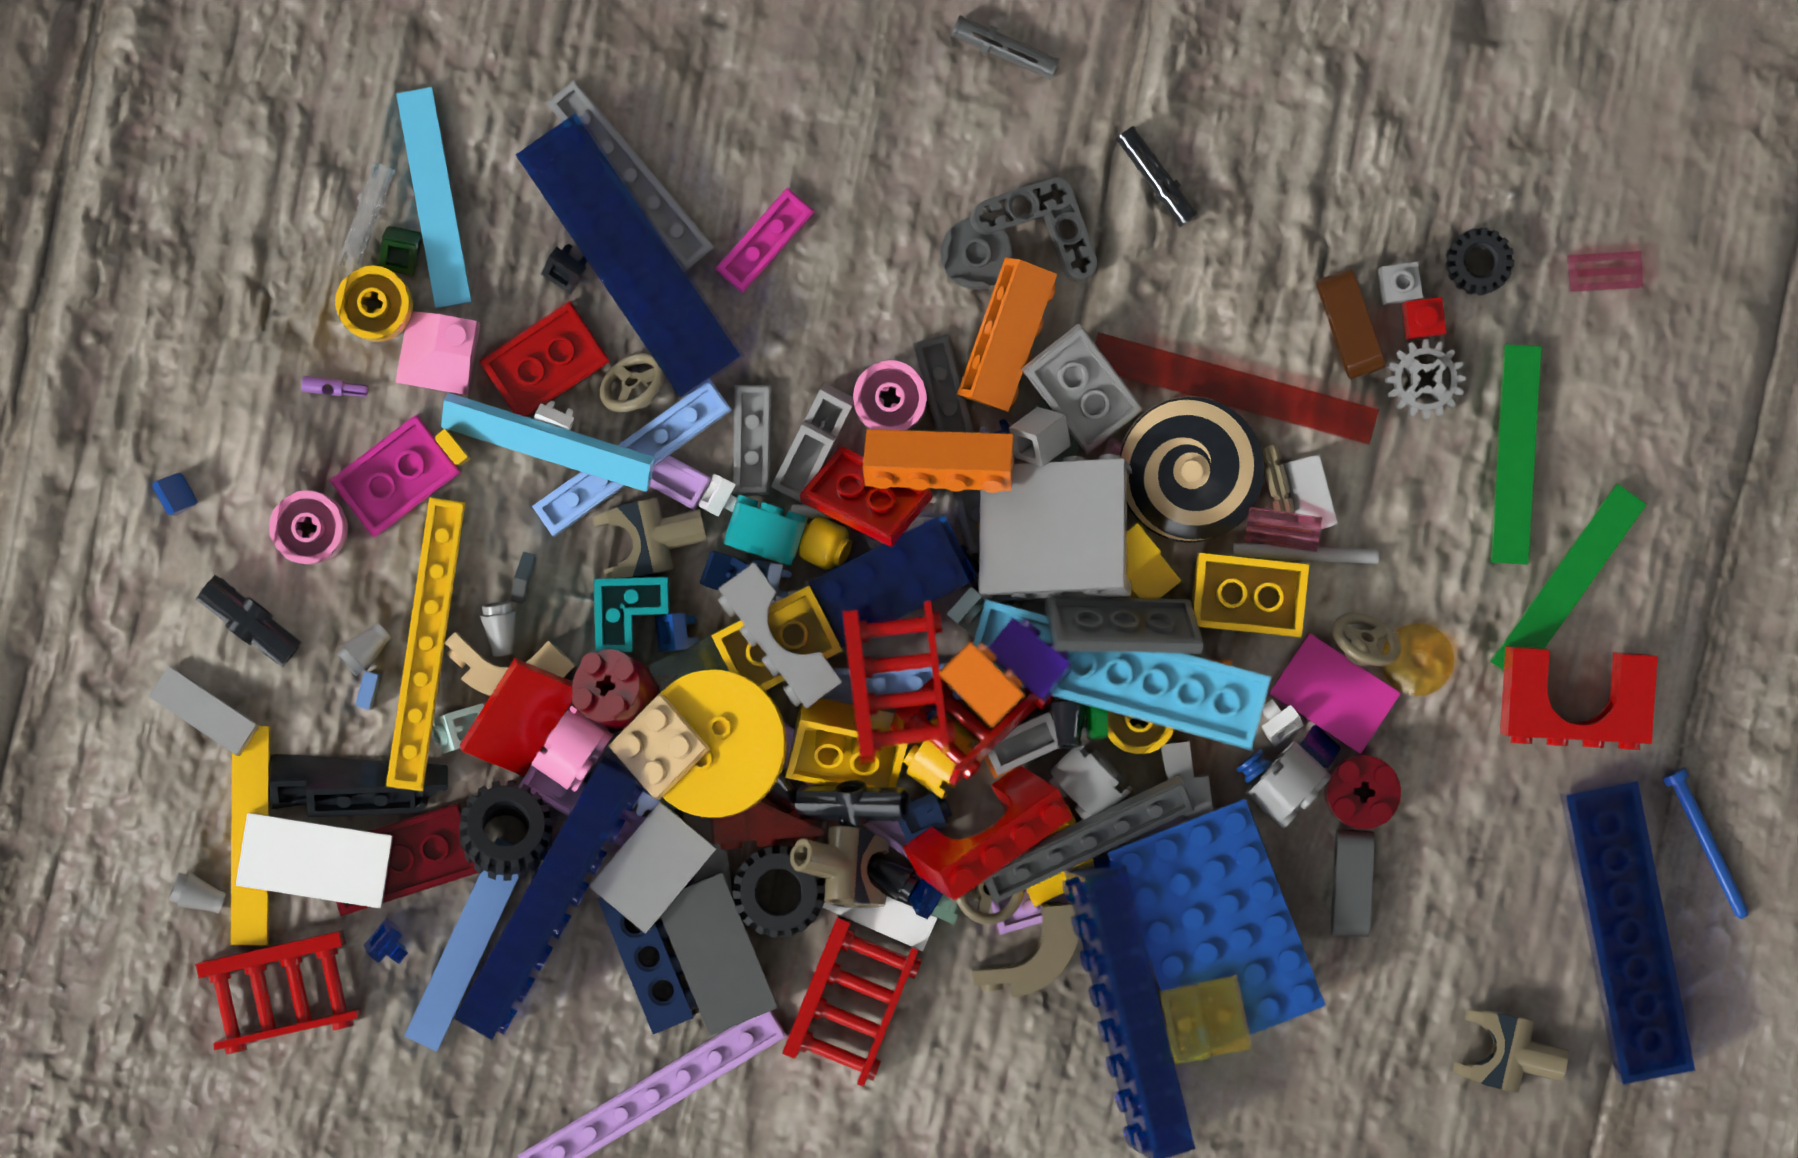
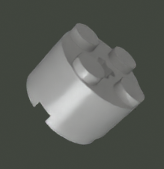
M1081 739L1080 746L1072 748L1050 770L1053 778L1049 781V784L1056 787L1063 798L1068 794L1078 804L1074 808L1081 818L1087 819L1123 802L1133 792V789L1129 785L1124 790L1120 785V782L1124 779L1120 772L1097 749H1094L1091 753L1084 749L1088 742Z
M1292 742L1272 761L1270 767L1258 776L1245 794L1276 824L1284 829L1296 817L1297 811L1301 807L1305 809L1318 796V791L1330 780L1331 774L1296 742Z

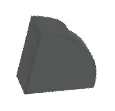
M522 553L514 576L511 602L523 604L526 601L529 591V580L536 563L535 554Z

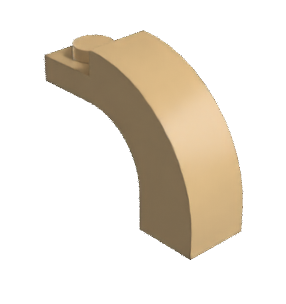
M454 632L445 641V644L451 648L447 655L461 668L466 664L470 667L461 678L466 684L483 694L491 696L509 667H501L491 663L459 632ZM547 641L527 661L531 665L562 678H566L577 667L552 641Z

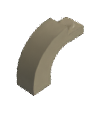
M1071 900L1068 904H1062L1059 901L1041 904L1042 930L1035 949L1018 962L972 966L974 986L981 985L982 991H995L1003 989V984L1010 983L1011 996L1019 997L1036 992L1055 980L1070 962L1077 946L1080 931L1078 902Z

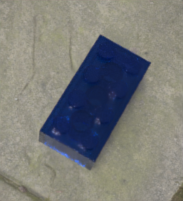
M942 514L903 533L892 547L882 544L808 583L842 648L847 645L843 612L857 610L859 621L866 620L867 624L898 620L923 607L924 602H933L976 580L977 577L945 514Z

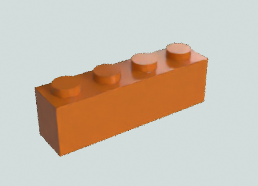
M1005 257L957 395L996 410L1009 412L1010 407L1016 402L1019 395L1018 384L1023 373L1021 368L1031 361L1030 350L1035 337L1042 330L1044 323L1043 313L1047 303L1054 296L1056 273L1021 259Z
M866 429L863 458L865 486H874L879 489L905 487L914 490H925L933 488L948 489L955 492L963 490H984L989 493L1012 491L1014 466L1013 434Z

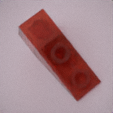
M760 801L751 808L735 815L710 817L712 842L715 844L720 843L721 849L743 848V841L756 840L757 847L779 845V839L793 838V844H796L800 839L815 841V836L824 835L823 829Z

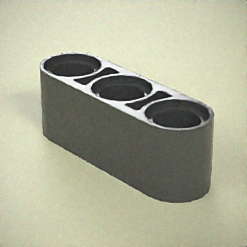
M1336 830L1331 935L1369 937L1374 866V831Z

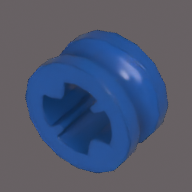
M1262 749L1254 752L1235 768L1237 772L1245 774L1244 780L1246 783L1256 778L1272 764L1270 759L1265 760L1262 757L1264 753Z

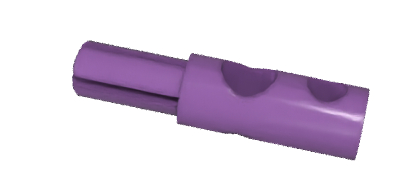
M303 376L301 390L302 392L334 396L367 397L368 385L348 383L337 379ZM330 384L333 389L329 390L325 385Z

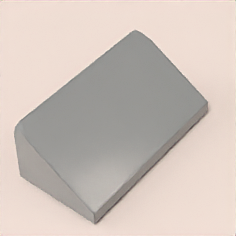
M1320 454L1283 464L1290 488V496L1295 507L1300 534L1338 525Z

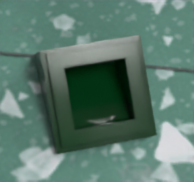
M387 226L382 236L378 266L389 269L392 272L414 276L422 233Z

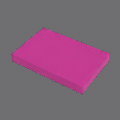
M415 414L329 481L370 535L376 538L458 476L461 471L436 442L434 435L421 418Z
M1308 633L1268 694L1287 706L1292 705L1297 713L1361 754L1401 693L1361 666L1353 664L1346 656L1311 633Z

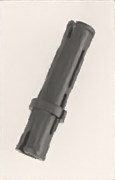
M959 15L951 34L952 37L980 48V53L986 55L989 52L1051 80L1060 59L996 32L998 28L992 25L989 29ZM973 32L1002 44L1003 47H998L973 36ZM1008 48H1012L1018 52H1021L1034 59H1037L1038 62L1034 63L1019 55L1009 52Z

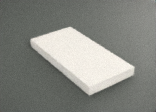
M247 813L236 886L382 908L393 835Z

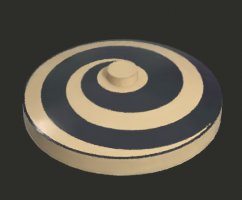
M1184 396L1161 402L1147 410L1135 421L1121 445L1119 456L1125 458L1132 468V474H1127V506L1146 528L1166 539L1196 543L1220 537L1233 530L1248 516L1260 495L1264 479V460L1258 439L1252 428L1237 412L1216 400L1198 396Z

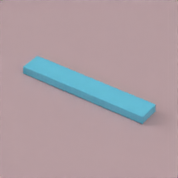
M428 87L396 93L435 308L440 309L472 303L433 88Z
M448 393L444 399L441 428L647 492L651 485L654 464L653 456L452 393Z

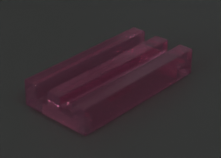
M1641 251L1566 256L1569 292L1643 288ZM1634 261L1633 267L1577 270L1576 263ZM1634 274L1635 278L1634 281L1581 284L1577 282V277Z
M1249 507L1245 542L1317 552L1322 517Z

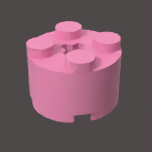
M887 360L878 362L862 372L854 387L853 400L858 418L868 429L909 431L923 416L927 394L921 377L911 366L903 362ZM890 389L896 390V397L900 399L899 404L892 403L891 407L887 408L884 406V400L879 398L881 392L888 393Z
M297 491L284 498L274 508L270 518L269 532L274 545L285 558L300 564L315 565L333 559L340 552L347 539L348 522L343 508L331 497L315 491ZM312 518V524L317 525L316 533L312 532L309 538H306L307 533L301 530L302 523H308L309 519Z
M572 705L546 740L543 751L538 752L531 765L567 790L570 788L576 792L587 777V773L593 764H596L614 735L609 732L607 727L587 718Z

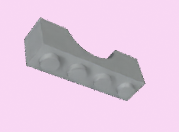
M755 563L719 588L723 596L717 600L730 617L737 614L744 623V626L739 630L749 644L753 647L758 643L767 654L761 660L775 677L781 673L789 684L784 688V691L795 706L803 703L808 708L843 682L821 652L809 655L795 654L784 649L774 639L768 624V612L777 592Z

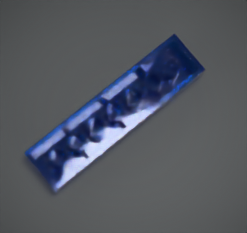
M573 114L516 154V157L680 397H686L709 379L712 380L745 357L581 115Z
M603 756L454 1017L455 1020L493 1040L497 1032L505 1034L518 1011L512 1008L515 1000L522 1003L535 981V978L531 977L530 973L533 968L541 971L554 948L548 944L551 936L559 939L572 916L566 913L567 908L570 904L577 907L586 892L589 883L584 881V878L588 872L593 875L596 874L608 853L602 849L606 840L613 843L626 820L620 817L624 808L632 811L644 788L638 786L639 781L629 769Z
M1627 780L1560 793L1616 1080L1621 1084H1629L1695 1071L1639 783L1636 780Z
M1101 858L1064 871L1066 880L1062 882L1063 891L1067 901H1072L1075 915L1071 916V923L1075 935L1081 937L1084 950L1080 951V959L1085 972L1090 973L1092 986H1089V996L1095 1008L1098 1007L1101 1021L1097 1022L1098 1032L1101 1040L1104 1043L1107 1042L1110 1056L1106 1057V1064L1111 1077L1116 1078L1119 1091L1115 1092V1100L1121 1113L1124 1112L1127 1126L1123 1127L1125 1140L1130 1148L1133 1147L1135 1151L1147 1158H1169L1195 1150L1127 868L1118 862Z

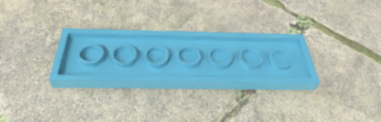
M985 600L973 642L976 647L981 642L989 647L1012 618L1016 619L1019 623L1024 619L1028 620L1042 632L1038 638L1048 646L1052 644L1053 638L1047 616ZM1067 651L1071 655L1067 661L1071 663L1073 668L1051 694L1052 696L1252 750L1271 677L1184 653ZM993 662V664H994L1002 673L1005 672V670H1003L1000 666H998L995 662Z

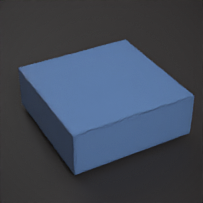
M371 671L363 673L355 703L356 707L373 710L382 674Z

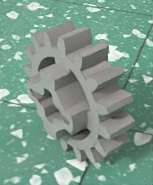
M1424 339L1421 342L1420 349H1417L1415 344L1411 342L1407 344L1408 354L1406 355L1400 350L1397 351L1395 355L1399 363H1389L1387 368L1394 372V376L1385 378V383L1394 384L1395 388L1388 393V396H1398L1400 398L1396 405L1397 409H1401L1406 405L1409 406L1408 416L1413 417L1418 410L1421 411L1423 419H1429L1431 410H1434L1438 417L1444 415L1442 406L1445 404L1451 409L1454 408L1456 404L1451 397L1453 395L1462 396L1464 391L1457 387V383L1465 381L1466 376L1457 375L1456 371L1463 366V363H1453L1451 361L1455 353L1453 349L1445 354L1441 352L1442 342H1437L1433 348H1429L1428 339ZM1428 355L1436 359L1431 364H1421L1414 357ZM1436 367L1430 379L1433 386L1426 385L1414 391L1421 380L1418 372L1424 374ZM1403 369L1409 375V387L1405 391L1401 380ZM1447 369L1449 374L1448 389L1442 384V372ZM1420 395H1430L1437 402L1423 404L1416 402L1415 399Z

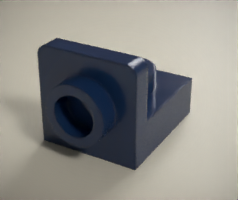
M930 792L928 795L911 801L907 819L898 822L907 843H909L931 826L938 831L948 827L947 818L952 816V812L946 798H938L937 795Z

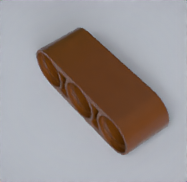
M1350 268L1317 279L1316 285L1348 378L1352 380L1384 369V359L1353 270Z

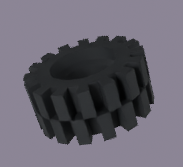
M1482 227L1480 229H1470L1452 242L1446 254L1447 262L1445 266L1449 271V279L1456 283V287L1459 290L1463 289L1467 294L1485 295L1503 286L1506 280L1510 278L1512 274L1511 269L1514 267L1515 261L1512 260L1514 252L1507 244L1509 241L1505 237L1499 236V232L1495 230L1490 231L1487 230L1488 228ZM1478 247L1487 249L1492 254L1494 260L1492 270L1482 276L1471 273L1466 265L1467 254L1470 250Z

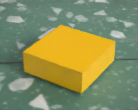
M443 429L435 436L436 442L455 465L462 466L471 459L447 429Z

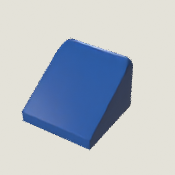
M181 473L170 475L152 483V487L168 515L177 516L197 504L195 495Z

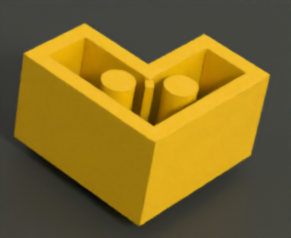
M1138 523L1127 530L1126 576L1131 581V596H1127V598L1160 599L1179 584L1181 580L1160 555L1161 551Z

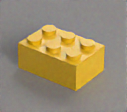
M1197 553L1191 604L1198 627L1302 638L1309 564Z
M810 585L770 605L768 612L769 628L774 639L784 649L800 655L821 652L826 659L843 651ZM741 620L711 635L729 672L737 673L754 681L765 691L785 681L781 673L774 677L761 660L767 655L761 646L757 643L752 647L739 630L744 626Z

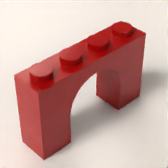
M1505 646L1500 734L1511 736V743L1532 744L1533 738H1547V745L1568 746L1569 740H1583V747L1604 748L1606 741L1618 742L1619 749L1640 750L1641 743L1652 744L1658 656L1613 652L1611 688L1606 705L1595 717L1584 722L1570 723L1559 717L1549 702L1547 685L1550 650Z
M1020 765L991 784L1006 812L993 826L975 836L964 839L948 838L931 826L902 848L918 876L955 902L1073 818L1056 787Z

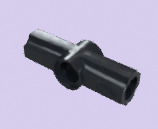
M214 575L206 583L196 598L197 601L226 623L225 626L233 634L247 644L255 645L281 667L285 666L303 643L273 620V615L252 598L248 596L245 598L218 575Z
M848 780L836 786H800L797 790L795 810L796 815H799L800 819L838 820L841 826L857 827L869 821H905L908 817L910 800L909 793L905 791V788L867 787L863 781Z

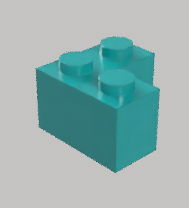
M670 578L594 579L595 652L609 649L620 652H635L634 615L670 614Z

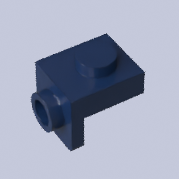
M713 550L708 557L700 584L719 591L720 587L751 564L741 558Z

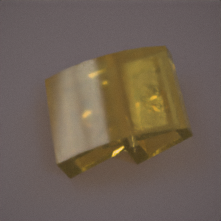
M1237 975L1160 991L1175 1064L1208 1059L1216 1055L1252 1048Z

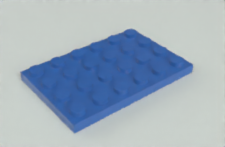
M1245 799L1107 852L1188 1060L1326 1006Z

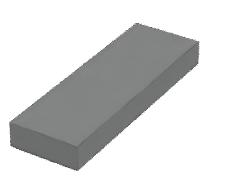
M735 385L733 483L736 485L733 489V495H770L772 386Z
M170 666L167 667L149 695L151 699L237 756L242 754L260 726Z

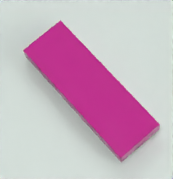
M787 187L715 270L743 294L815 211Z

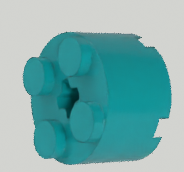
M738 494L723 544L792 565L808 517L788 510L786 516L783 517L785 509L763 502L760 509H758L759 501Z

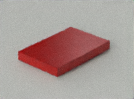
M568 301L479 362L512 412L529 417L537 411L540 404L546 405L548 402L553 401L611 361L571 301Z
M840 446L802 490L800 502L892 547L932 500V490L928 488L925 490H914L905 487L879 489L874 486H865L863 473L864 457Z
M514 658L460 743L462 752L525 776L538 752L541 751L546 740L570 706L573 696V682Z

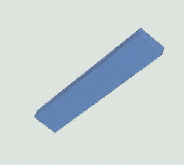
M499 837L495 841V844L500 846L514 845ZM485 870L479 875L404 1037L436 1052L439 1050L518 882V874H513L510 881H503L504 875L498 874L496 880L488 878V872Z

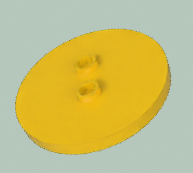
M703 670L687 674L675 680L659 694L664 695L711 748L663 796L667 802L683 812L700 817L715 818L741 813L757 804L769 793L777 782L785 762L787 737L781 713L773 699L762 687L737 673L723 670Z

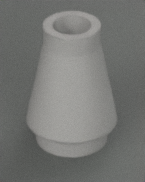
M501 601L482 605L483 614H480V618L492 649V656L513 654L516 610L512 609L511 602Z
M376 623L368 630L341 645L342 650L337 656L357 676L362 670L366 672L383 647L392 638L380 624Z
M179 872L172 887L169 900L176 902L178 907L219 913L226 893L219 891L190 872L187 875Z

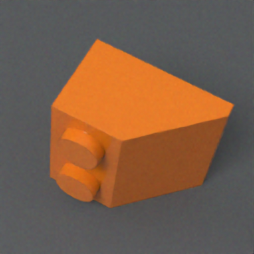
M970 642L939 675L993 727L1024 696L1019 690L1024 683L1010 669L1002 673L993 664L997 659L996 655L981 642L976 647Z

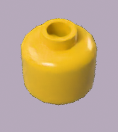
M816 517L809 524L806 523L799 544V555L806 562L824 570H831L836 565L842 566L845 563L852 549V540L849 539L848 530L844 526L824 517Z

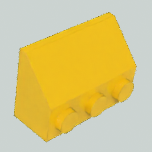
M823 698L818 699L808 708L801 703L795 723L785 778L823 786H836L844 781L860 780L865 782L867 787H896L908 744L884 746L882 751H875L876 762L861 764L854 705ZM877 710L878 714L870 715L872 729L879 728L880 732L892 731L890 725L894 713Z

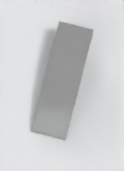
M826 383L822 385L771 485L772 488L800 502V493L823 467L854 406L852 396Z
M1052 710L1019 724L988 754L997 775L1060 748L1057 746ZM1086 714L1081 737L1086 735Z
M1190 741L1166 743L1159 749L1166 779L1169 780L1179 775L1194 807V810L1183 815L1188 821L1213 811L1209 776H1194Z

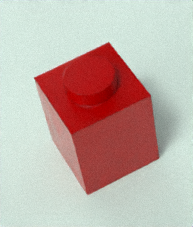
M1442 297L1405 301L1401 304L1405 341L1441 337L1446 334Z

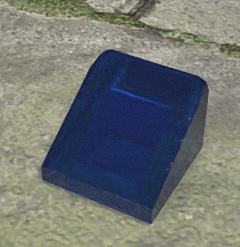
M1313 725L1297 742L1324 768H1328L1340 751V746L1317 725Z

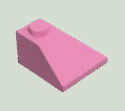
M412 311L410 321L405 328L396 383L468 395L481 324L475 320Z

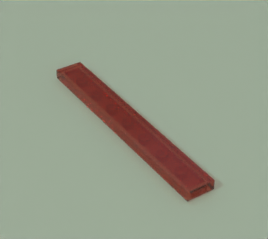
M1097 333L1095 345L1119 377L1188 396L1209 398L1228 407L1370 445L1379 409L1104 333Z

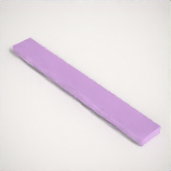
M773 1011L730 1027L517 1156L518 1158H585L787 1037V1034Z

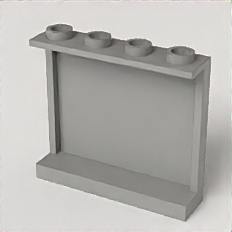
M1104 454L1099 456V460H1085L1084 457L1068 456L1063 458V462H1048L1043 467L1028 462L1026 464H1014L1012 491L989 493L980 490L979 594L983 599L993 602L1046 600V597L1100 598L1131 596V581L1126 576L1127 474H1132V468L1125 458L1115 454Z

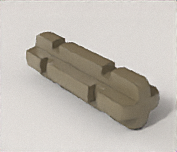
M1277 445L1263 447L1261 450L1266 466L1264 473L1270 496L1274 497L1275 500L1272 503L1276 516L1292 514L1295 511L1292 498H1289L1288 495L1290 488L1284 465H1280L1279 459H1282L1279 447Z

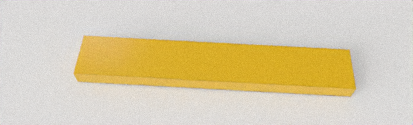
M259 726L240 756L232 753L230 945H269V891L236 886L247 813L270 816V726Z

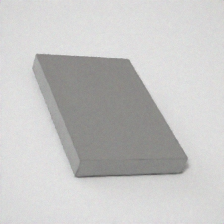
M1080 324L1075 325L1021 368L1052 411L1065 414L1068 432L1085 454H1089L1144 410Z
M660 801L589 887L646 934L717 848Z

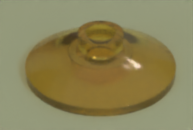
M1420 623L1405 625L1394 631L1401 643V654L1395 662L1382 666L1387 681L1399 692L1411 696L1429 695L1444 686L1450 678L1454 666L1453 649L1446 636L1438 629ZM1387 640L1381 655L1387 654L1390 651V644ZM1416 653H1422L1426 658L1425 664L1421 667L1413 664L1412 659Z

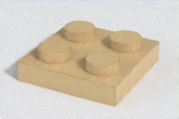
M658 695L608 745L650 795L658 800L711 749L664 695Z

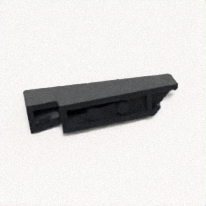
M273 754L270 759L269 780L272 809L307 804L308 817L419 813L427 806L428 799L439 790L445 792L448 789V766L427 764L424 789L421 792L387 787L390 761Z

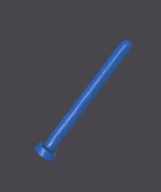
M1686 767L1677 769L1663 777L1666 787L1673 786L1735 916L1742 919L1748 916L1749 909L1688 786L1686 779L1690 775Z

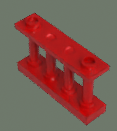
M931 601L924 602L925 617L867 624L866 620L859 621L857 610L843 612L861 764L876 762L875 751H882L884 746L941 740L942 754L950 753L949 742L956 741L953 719L946 720L941 677L939 675L940 669L935 634L942 633L940 611L932 612ZM927 631L929 653L872 660L871 656L863 657L862 643L869 642L868 638ZM932 667L934 689L875 696V692L868 693L866 679L873 678V674ZM936 703L939 725L880 732L879 728L872 729L870 715L878 714L877 710Z
M956 654L943 668H941V669H940V672H941L958 654ZM933 677L919 690L934 689ZM941 677L944 709L980 740L967 755L953 742H949L950 753H944V755L955 764L949 782L955 786L963 777L966 780L971 779L981 768L982 763L980 761L1037 707L1041 710L1044 709L1054 699V696L1051 695L1044 702L1029 689L1023 688L1030 695L1017 707L1013 706L1004 715L1005 719L991 731L952 696V687ZM936 703L899 708L894 712L890 728L892 730L933 726L927 719V712ZM941 740L930 741L942 752Z
M837 915L782 1054L796 1059L799 1051L803 1053L810 1051L859 1071L857 1084L864 1087L866 1079L874 1081L881 1060L875 1057L907 978L915 979L922 958L917 957L919 949L912 946L908 956L855 936V931L848 929L851 921ZM848 949H851L902 970L894 990L840 969L841 965L835 963L839 950L847 952ZM835 982L888 1004L881 1023L877 1024L826 1003L827 999L821 997L826 983L833 986ZM812 1017L816 1019L824 1017L873 1037L874 1040L867 1057H861L812 1037L814 1033L807 1031Z
M343 930L195 964L198 979L209 977V982H214L226 1036L225 1039H220L213 1043L214 1050L224 1048L225 1054H232L247 1050L246 1043L330 1024H332L333 1030L354 1026L353 1019L362 1016L361 1008L347 1011L335 957L338 954L337 947L346 944ZM316 952L317 959L321 958L333 1014L312 1019L299 963L303 962L301 955ZM280 960L281 967L285 966L297 1022L276 1027L264 971L267 970L266 963ZM244 968L245 975L249 974L261 1031L240 1035L228 979L231 978L230 971Z

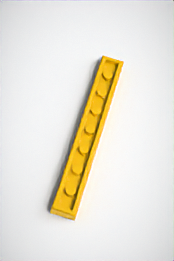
M429 497L388 769L387 787L421 792L424 789L466 502Z

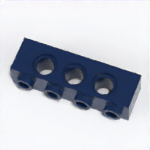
M601 896L597 898L652 1034L694 1018L695 1013L693 1009L698 1006L690 987L684 989L679 977L684 972L676 953L671 955L665 941L670 940L662 919L656 921L646 934L643 931L634 932L627 927L624 915ZM645 946L655 947L660 953L659 962L652 966L644 964L640 959V950ZM659 980L669 981L674 988L673 996L669 999L658 998L653 989L655 982Z

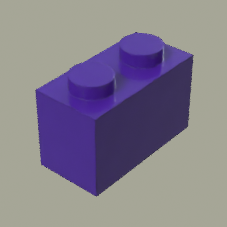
M1012 618L988 648L996 655L997 659L994 662L1005 671L1010 669L1024 683L1023 686L1046 702L1072 670L1071 663L1067 661L1071 655L1067 651H1056L1054 642L1048 646L1038 638L1042 632L1028 620L1024 619L1019 623L1016 619Z

